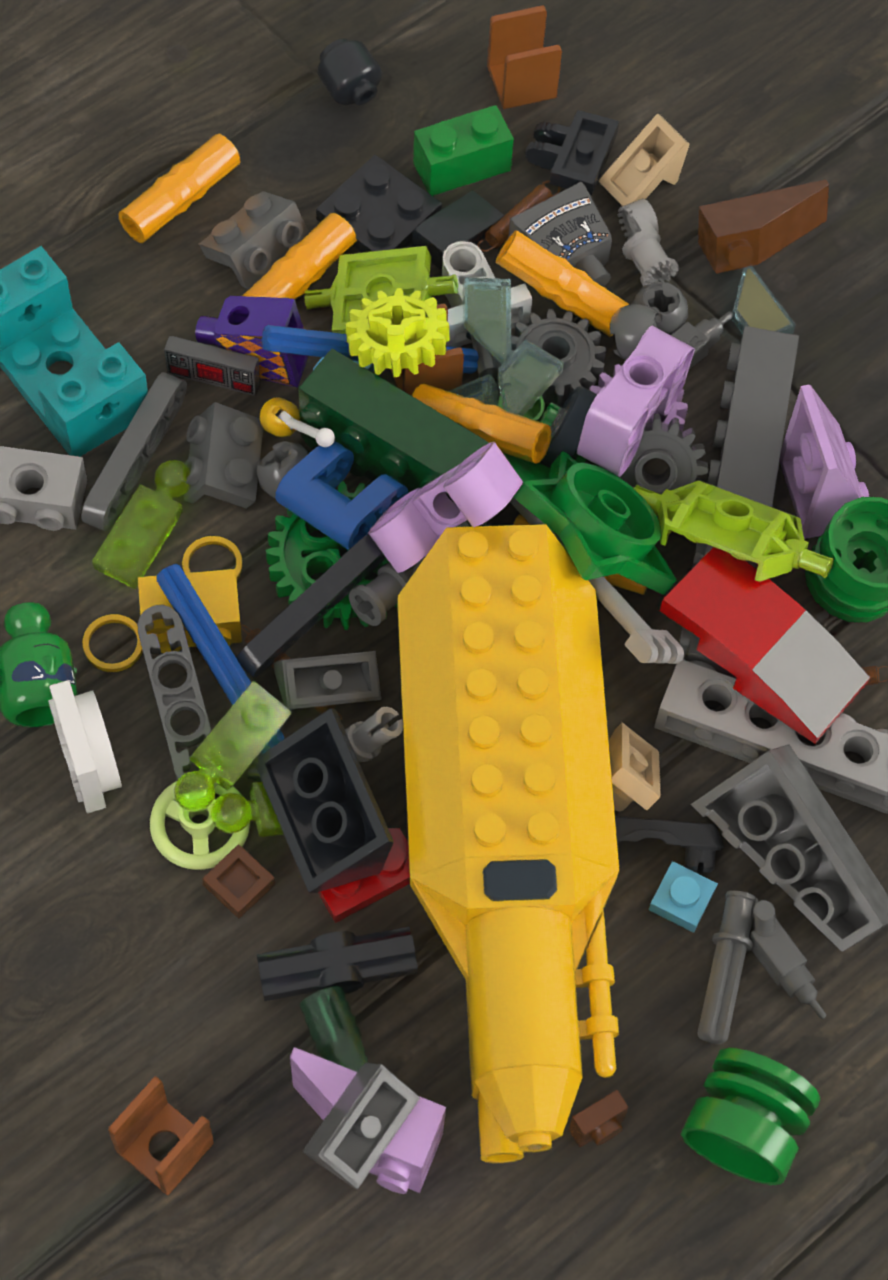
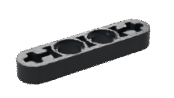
M369 534L355 544L238 654V662L253 678L268 669L386 559Z

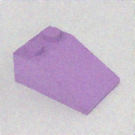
M801 386L779 461L796 515L801 518L803 536L806 539L821 536L833 515L845 503L861 497H869V493L865 483L858 481L855 472L856 456L851 442H845L840 425L812 386Z
M294 1047L290 1056L293 1087L324 1121L357 1072ZM420 1097L369 1172L378 1176L376 1182L379 1185L400 1194H406L408 1189L420 1193L443 1136L446 1114L445 1106Z

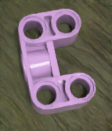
M650 326L642 336L636 349L609 384L599 391L592 402L585 418L577 454L618 477L622 476L638 450L648 419L654 411L666 416L676 403L685 384L695 349L660 329Z
M492 441L427 485L417 488L400 498L385 511L368 534L396 572L401 573L415 565L429 553L446 527H456L468 520L472 527H477L499 513L509 503L523 481L496 443ZM445 492H447V493L449 494V496L452 498V500H453L454 502H452V501L447 497V495H446Z

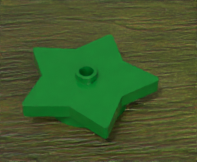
M562 451L550 467L549 479L525 480L513 496L560 537L583 579L591 580L619 574L663 595L677 581L655 546L660 540L662 532L655 512L632 486L610 471L596 465L578 463L569 454Z

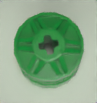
M861 497L845 503L833 515L823 534L811 549L813 552L834 559L829 575L824 578L821 575L805 570L806 584L814 600L830 615L848 622H870L888 613V500L882 497Z
M738 1048L720 1049L712 1066L715 1072H709L703 1085L711 1097L697 1098L681 1132V1136L685 1143L697 1154L734 1175L757 1183L781 1185L799 1149L791 1136L804 1135L810 1124L808 1116L814 1114L821 1099L818 1091L804 1077L766 1056Z

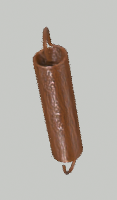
M550 180L543 182L542 185H538L485 232L486 240L492 247L487 250L480 249L481 251L485 252L498 248L509 238L510 218L553 197L551 191L546 186H543L545 183L550 182Z

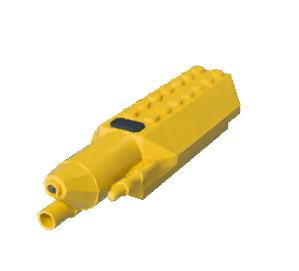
M546 524L446 527L399 593L397 601L410 886L466 980L472 1096L478 1100L481 1160L489 1163H507L521 1160L524 1157V1152L548 1150L552 1147L551 1141L562 1136L582 1080L580 1039H593L594 1065L599 1076L607 1078L616 1071L614 1038L619 1035L618 1019L612 1016L610 986L615 983L614 968L608 964L604 907L618 877L619 861L596 590L589 580L581 577L570 555ZM586 951L587 966L578 969ZM576 988H589L591 1017L587 1020L578 1021Z

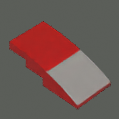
M713 547L666 595L662 601L660 612L700 638L696 650L737 677L733 687L734 690L815 744L866 686L870 677L818 621L770 579L760 582L756 581L757 569L745 560L733 557L729 552Z

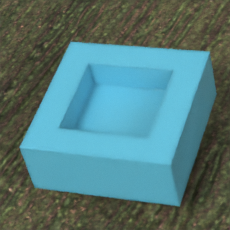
M672 861L650 903L649 911L694 933L718 883Z

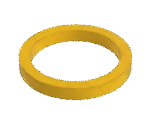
M219 536L203 537L194 541L185 551L182 560L184 573H191L189 561L196 550L203 546L214 544L221 545L232 552L236 559V581L241 575L243 565L241 553L237 546L226 538Z
M119 614L105 615L93 621L83 636V650L87 660L97 669L106 672H119L134 665L143 652L137 623ZM121 623L131 628L136 634L137 646L134 653L128 659L111 664L98 660L91 653L89 648L90 639L93 633L105 624Z

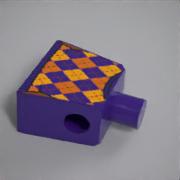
M230 296L225 299L218 318L200 316L198 319L195 333L197 342L257 357L259 359L260 379L298 387L308 359V355L265 351L261 345L262 331L267 325L304 329L295 299Z

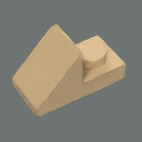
M657 113L598 181L622 206L643 198L646 199L662 180L673 185L677 183L690 144Z
M621 723L608 740L614 809L621 812L634 800L645 810H648L661 797L659 751L624 723Z

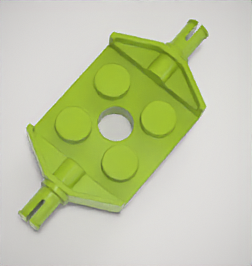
M699 480L674 490L666 489L662 494L640 487V485L634 487L651 506L656 516H658L662 531L660 544L664 546L667 544L668 535L673 531L684 535L692 542L705 543L729 552L739 560H750L758 564L755 580L758 582L791 572L793 568H802L824 578L830 573L834 559L807 549L809 542L804 541L801 518Z

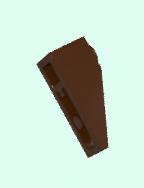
M825 179L699 206L698 243L715 273L758 265L826 222L829 183Z

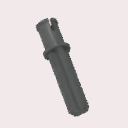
M742 891L726 892L720 929L712 937V942L716 944L697 1033L699 1039L712 1044H722L728 1040L745 954L751 951L753 947L749 936L754 917V907L758 902V898Z

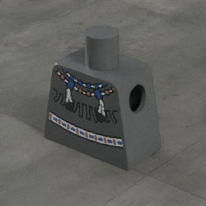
M582 182L510 218L509 237L517 230L552 254L566 259L574 268L585 271L593 281L605 287L610 281L611 275L604 268V265L609 261L612 244L611 234Z

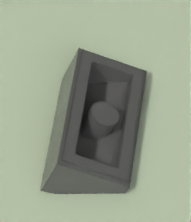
M376 651L286 659L274 662V672L286 710L382 700Z
M365 1063L305 1146L303 1152L351 1187L358 1189L420 1097L381 1064Z

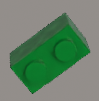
M497 105L414 131L413 164L427 192L432 196L511 171L514 138Z

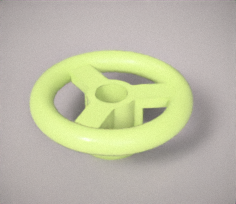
M205 775L194 776L196 782L206 780ZM220 779L219 783L212 790V792L224 797L216 802L214 797L206 792L195 791L184 796L180 803L175 800L188 792L180 786L178 781L169 785L155 801L150 815L151 837L160 853L170 862L180 867L205 870L214 868L238 844L242 847L250 829V813L245 799L234 786ZM234 812L235 828L231 838L220 849L209 853L208 835L212 833L220 819ZM198 814H203L208 817L207 820L202 823H194L191 821V819ZM166 816L179 821L181 826L192 835L193 854L178 849L169 840L165 830Z

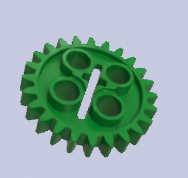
M344 481L338 486V491L351 500L365 489L364 483H360L354 493H348ZM287 509L289 518L277 515L275 518L277 531L268 533L269 546L272 548L266 550L267 564L272 565L268 568L270 581L278 582L276 584L277 596L281 598L290 595L288 599L290 605L315 582V580L310 578L312 575L325 573L341 558L340 553H347L349 550L328 536L323 538L311 536L310 534L318 531V529ZM386 558V559H385L374 571H372V572H375L376 574H378V570H379L384 564L390 563V562L388 561V559ZM364 579V580H363L360 584H358V585H364V586H366V585H367L368 583H370L372 580H365V579ZM349 594L323 617L324 628H328L335 617L341 618L344 630H348L351 618L358 617L350 604ZM358 617L361 624L364 627H368L369 624L365 623Z

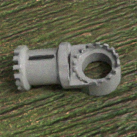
M643 198L619 207L618 212L621 213H618V217H622L619 220V224L624 223L625 226H622L621 229L622 231L627 230L624 236L625 238L628 237L622 252L626 259L633 260L641 273V284L645 286L653 282H664L665 279L670 281L671 278L669 276L674 277L679 270V266L674 259L668 258L659 244L661 241L658 233L659 226L652 206Z

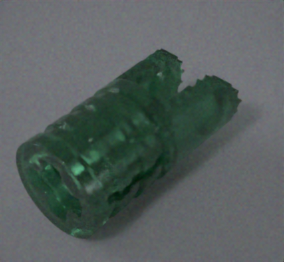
M340 986L329 987L306 997L299 1006L302 1014L305 1016L307 1027L310 1028L311 1037L316 1043L315 1047L318 1054L322 1055L325 1060L358 1072L363 1064L369 1062L361 1042L362 1034L356 1025L357 1022L354 1015L351 1013V1007L345 998L346 995L343 988Z

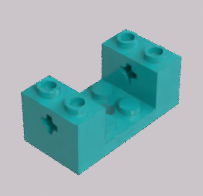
M42 246L0 269V367L70 456L81 457L127 429L148 393L146 375L120 342L105 349L72 307L67 277ZM57 361H67L73 365L70 371L61 375L48 371L49 367Z

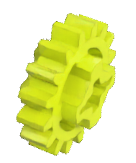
M397 288L394 296L388 297L383 291H378L377 301L373 302L363 298L361 300L362 310L351 309V322L346 323L349 353L351 356H358L359 366L362 368L373 363L374 373L380 375L386 368L392 369L394 377H399L401 370L404 368H408L415 375L419 373V364L424 363L427 366L433 367L435 365V355H445L446 342H450L449 322H447L445 308L437 309V301L434 297L421 301V291L416 290L408 297L404 296L402 288Z

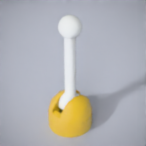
M276 397L268 400L260 411L261 426L265 431L277 437L291 436L298 430L315 438L321 447H329L335 440L332 430L328 428L319 430L301 422L300 411L297 406L284 398ZM281 410V414L277 417L276 413Z

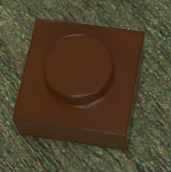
M239 844L202 878L203 886L238 919L275 885V877Z
M615 1090L574 1115L569 1126V1132L579 1147L592 1140L597 1146L602 1145L623 1130L620 1123L624 1121L629 1107L619 1091Z

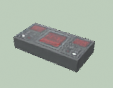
M169 336L164 349L168 374L256 396L260 385L259 359L257 357Z

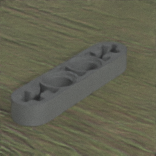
M162 372L156 378L89 492L82 510L83 523L102 531H108L112 527L184 401L187 390L185 380Z
M154 605L140 615L137 623L138 634L176 778L180 786L189 793L195 791L208 793L219 783L221 767L182 620L171 607ZM163 619L166 626L174 625V628L167 630L172 652L162 654L156 634L146 633L154 629V620ZM178 647L182 648V652H177L173 650H175ZM151 654H161L155 659L151 657ZM168 664H179L185 668L187 679L182 686L170 689L160 683L158 678L160 670ZM182 710H189L197 714L200 719L198 729L191 735L182 736L177 734L171 727L172 718L176 713ZM206 740L207 746H197L201 763L203 765L211 764L213 769L205 772L206 780L196 782L193 775H184V771L191 769L188 749L177 753L176 747H192Z

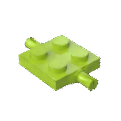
M427 246L339 255L338 274L331 288L306 290L304 300L308 310L332 306L334 311L332 332L346 334V323L351 322L350 311L351 309L362 310L361 300L363 298L375 302L378 300V291H383L389 297L394 296L397 288H402L404 296L408 297L416 290L421 291V301H425L436 295L458 294V279L456 274L430 278L431 255Z

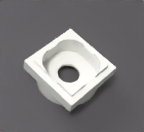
M69 680L50 685L53 699L48 700L64 757L68 764L78 803L84 802L87 813L104 809L106 804L103 793L120 788L122 784L94 691L74 696Z

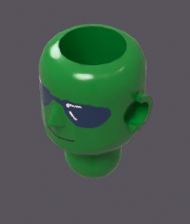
M34 602L17 604L7 611L4 618V627L12 638L0 646V711L7 721L17 726L28 728L55 724L48 700L53 699L50 685L69 680L73 695H78L75 678L77 668H74L73 657L68 643L56 634L47 633L51 626V617L43 605Z

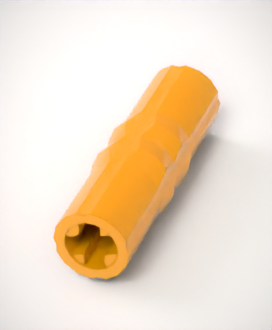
M216 134L185 160L174 165L167 174L159 177L149 189L119 212V221L124 230L135 241L144 243L174 217L185 212L193 202L201 199L207 190L241 163L240 155L235 146L225 136Z
M330 213L306 237L290 247L284 257L275 261L270 270L242 296L291 299L300 297L305 294V291L311 284L322 277L326 269L339 258V255H342L357 241L354 229L340 215Z
M517 230L510 235L496 258V264L535 288L541 296L553 300L561 309L571 311L582 320L586 318L590 325L609 337L613 335H610L612 316L621 307L630 305L593 281L585 271L574 268L566 259L552 254Z
M420 384L412 394V397L487 442H495L502 453L537 464L544 458L550 446L551 427L547 424L508 412L499 406L485 404L478 399L463 397L427 384Z

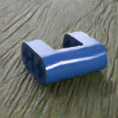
M334 440L333 444L329 447L317 446L289 470L279 483L275 498L279 504L350 550L368 534L370 529L390 506L409 492L407 487L387 474L376 478L352 500L334 489L345 479L354 460L353 452Z

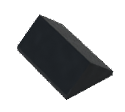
M330 708L253 760L309 893L313 894L381 873L394 844L338 713L335 709Z

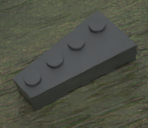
M790 744L767 751L690 804L703 817L708 816L723 831L721 835L736 849L741 848L761 868L759 872L773 885L778 884L795 901L793 905L842 952L888 924V894Z

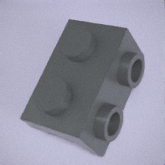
M262 191L250 197L245 202L244 207L231 218L217 224L213 228L212 233L199 243V246L207 259L231 267L240 285L250 289L270 270L275 261L284 257L289 248L306 237L309 231L294 201Z
M214 402L202 414L196 415L191 420L187 430V441L190 442L189 458L183 467L181 476L182 482L185 483L184 501L193 504L205 494L245 509L255 502L258 482L256 468L261 455L263 436L260 418Z

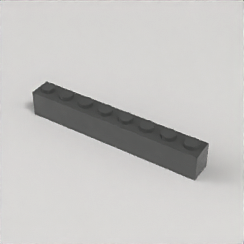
M744 326L741 342H731L726 369L735 371L733 382L725 380L720 408L728 409L726 421L718 420L713 447L721 449L720 460L711 459L706 483L772 507L798 347V335ZM696 543L692 569L713 546L705 543ZM750 560L746 561L757 569V563L752 562ZM682 627L679 644L684 650L686 661H702L711 665L716 672L735 679L737 678L697 651L700 638Z

